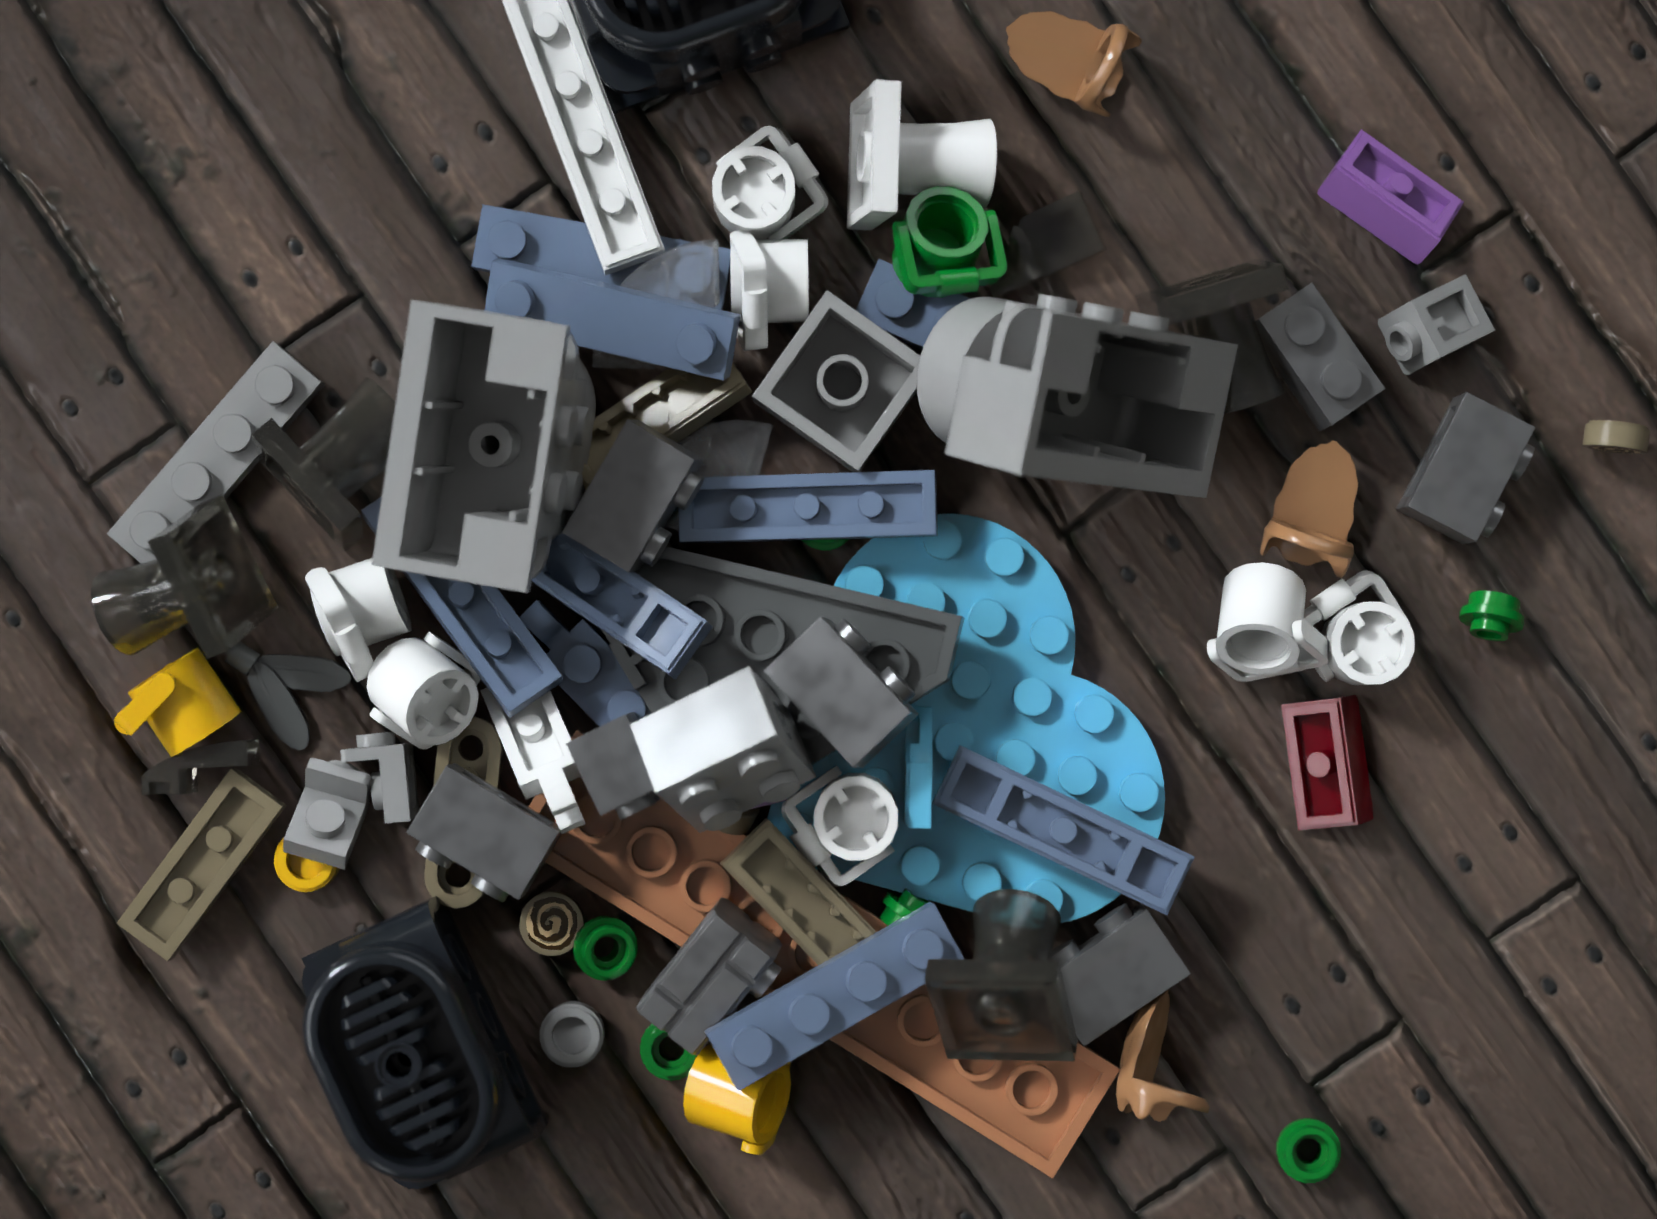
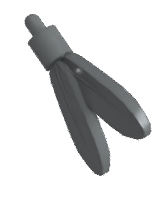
M219 638L215 642V647L228 656L225 662L247 676L253 695L271 729L281 741L296 750H303L309 744V723L289 688L315 692H331L346 686L352 679L350 671L332 659L293 654H267L261 656L241 641L233 645L226 639Z

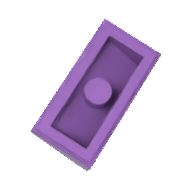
M1362 129L1326 177L1317 193L1323 200L1415 264L1422 263L1441 241L1464 204L1461 199Z

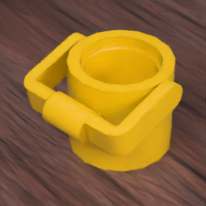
M197 647L174 662L168 663L163 669L127 692L132 701L120 710L113 721L120 733L130 736L147 721L170 757H173L228 723L241 710Z
M710 1043L696 1057L688 1075L683 1100L686 1119L691 1124L743 1139L741 1150L754 1155L764 1154L774 1143L778 1128L786 1112L791 1087V1061L742 1090L737 1091Z

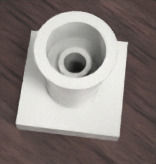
M875 80L850 103L847 229L871 231L897 213L898 194L917 196L921 191L935 186L954 187L967 192L981 204L983 209L987 207L994 187L997 163L996 131L991 119L957 123H900L901 81Z

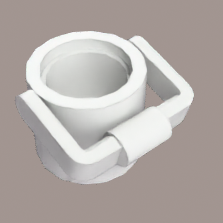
M773 126L760 128L716 163L718 166L712 179L714 209L720 223L730 233L737 230L750 231L755 239H787L823 213L828 206V197L815 179L819 176V172L798 142L791 145L779 128ZM769 139L778 153L760 145ZM796 183L798 188H804L814 204L790 221L795 208Z
M733 231L730 233L731 312L741 314L737 339L743 351L768 348V323L805 322L809 316L808 239H755L750 231Z
M373 558L329 573L323 567L315 568L305 576L324 636L332 652L336 656H342L356 682L368 677V672L374 662L370 655L369 645L411 631L408 608L394 569L373 566Z
M1250 563L1233 569L1224 579L1217 638L1210 639L1207 642V652L1210 660L1233 679L1241 682L1270 678L1326 665L1328 663V640L1307 620L1303 619L1306 588L1303 580L1293 571L1270 563Z
M1363 570L1347 581L1340 579L1310 600L1311 605L1304 610L1303 619L1307 620L1312 626L1320 620H1327L1321 634L1328 640V663L1315 668L1325 682L1336 677L1351 685L1384 684L1397 678L1409 666L1415 651L1414 632L1408 618L1379 575ZM1370 586L1381 601L1361 602L1347 606L1356 600V595Z
M430 631L425 635L424 640L416 637L405 638L387 646L375 658L368 672L366 686L370 701L376 706L369 716L420 749H428L433 745L445 744L459 736L470 724L477 710L479 698L477 684L481 680L459 650ZM448 657H450L451 659H453L454 661H456L457 663H459L460 665H462V666L465 667V668L462 670L459 666H457V665H456L453 661H451Z
M838 766L833 767L786 799L781 807L782 816L794 833L790 836V839L799 852L814 867H817L823 877L834 887L849 884L893 853L895 850L890 843L898 828V807L891 790L880 779L866 773H847L840 776L842 772ZM827 785L821 791L816 803L813 827L811 823H806L796 805ZM833 854L846 860L862 861L841 875L830 856Z

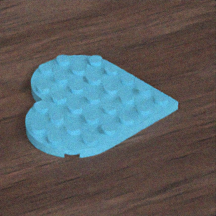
M937 514L938 536L872 538L856 552L839 574L834 586L951 613L965 618L950 681L911 704V706L932 707V802L959 745L1158 839L1164 817L1165 789L1161 764L1156 749L1140 721L1119 699L1102 687L1071 675L1075 656V625L1071 606L1060 579L1037 549L1015 532L992 521L962 514ZM906 727L863 768L852 767L836 750L812 765L816 778L800 785L799 791L833 767L838 766L842 772L840 776L847 773H866L880 779L891 790L898 807V828L890 843L895 851L854 880L901 893L907 888L914 896L995 919L1025 925H1052L1069 922L1103 908L1121 894L934 804L931 807V829L908 828L903 822ZM827 785L796 805L806 823H811L813 827L814 809L821 791ZM785 801L771 804L767 819L795 846L790 839V836L794 833L781 813V807ZM833 854L830 856L841 875L862 861L846 860Z

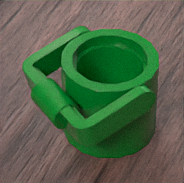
M935 186L923 190L911 200L904 220L893 223L892 233L895 244L892 252L893 269L899 280L903 283L904 288L912 294L944 298L950 295L977 292L979 286L995 284L1007 270V261L996 212L994 210L984 211L981 204L967 192L945 186ZM985 241L990 267L976 269L974 266Z

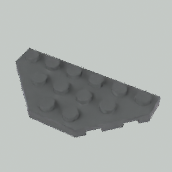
M666 546L652 567L644 562L640 570L633 572L707 620L713 626L676 680L606 632L603 631L609 641V647L633 688L638 690L651 714L750 666L791 712L811 765H814L835 752L836 749L764 672L779 655L820 616L830 619L835 625L846 619L870 644L871 647L863 655L880 673L890 666L915 692L916 695L908 701L911 705L950 681L965 618L951 613Z

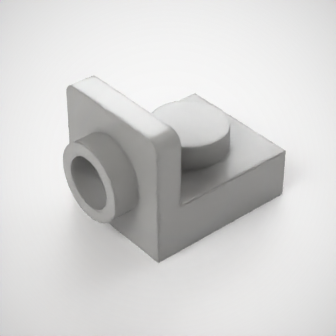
M1466 274L1409 301L1378 319V326L1385 337L1387 348L1395 357L1405 375H1409L1495 331Z
M394 732L356 735L357 748L340 750L341 763L379 759L380 771L371 773V796L374 809L384 810L385 823L414 820L419 812L413 744H396Z
M310 758L305 769V787L283 839V852L345 870L370 806L371 776L361 772L354 765L347 762L341 763L340 760L327 762L317 758Z

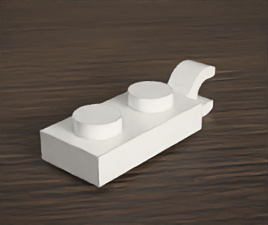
M488 688L480 690L525 799L527 800L544 792L561 834L586 824L568 783L581 777L565 744L571 741V738L551 691L509 718Z

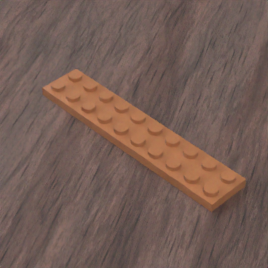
M576 730L571 740L584 735V733ZM582 777L568 782L586 824L561 834L545 861L547 864L681 947L721 897L727 898L749 915L753 922H758L776 936L782 944L776 959L773 961L782 969L761 997L768 995L818 966L720 864L748 836L747 834L731 835L719 830H706L699 833L660 796V800L656 801L655 804L620 820L616 809L600 816ZM544 792L536 795L529 807L557 824ZM841 894L876 932L888 926L877 915ZM959 966L953 967L830 1038L831 1041L1051 1178H1054L1120 1071V1068L1089 1047L1083 1046L1081 1042Z

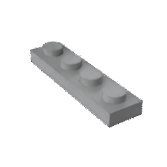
M272 341L107 532V535L151 573L161 576L325 384L279 344Z

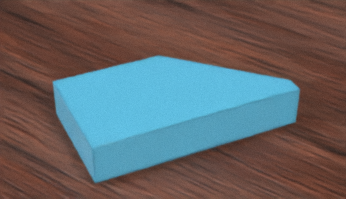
M912 706L919 715L906 726L903 822L908 828L931 829L932 707Z

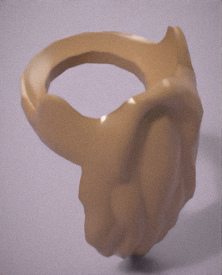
M1052 11L1030 12L1021 15L1006 27L1008 35L1007 45L1010 48L1009 54L1024 76L1044 86L1052 94L1074 101L1086 111L1104 117L1111 115L1102 107L1101 101L1115 94L1117 85L1123 76L1122 53L1125 50L1140 46L1142 42L1140 36L1129 30L1128 26L1124 24H1112L1106 30H1100L1087 21L1070 19Z
M1337 441L1319 444L1317 447H1310L1291 464L1283 488L1276 497L1273 517L1264 528L1260 548L1262 556L1271 547L1276 546L1285 560L1304 566L1327 561L1337 577L1342 578L1346 574L1354 554V545L1347 541V536L1354 521L1353 510L1358 490V479L1351 455Z
M1168 990L1137 1011L1127 1032L1121 1054L1120 1071L1116 1087L1118 1109L1125 1113L1133 1111L1138 1119H1145L1151 1115L1155 1121H1164L1176 1106L1208 1113L1210 1108L1206 1099L1153 1083L1167 1028L1170 1003Z

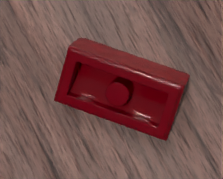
M1348 695L1281 704L1298 830L1352 826L1372 821L1374 813L1357 696Z

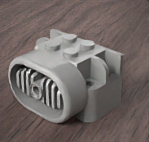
M1045 294L1038 295L1037 305L995 297L968 299L950 309L933 327L924 344L918 364L917 395L921 412L928 426L937 437L946 443L945 454L1023 476L1201 498L1207 497L1238 348L1237 344L1168 331L1169 318L1131 311L1129 323L1122 322L1124 309L1085 302L1082 314L1075 313L1078 301Z
M411 300L373 552V566L525 593L530 592L531 579L536 577L546 565L551 540L556 535L563 534L564 526L568 523L583 497L582 471L584 463H588L592 440V429L596 412L595 392L590 375L579 358V348L574 336L570 333V326L444 303Z

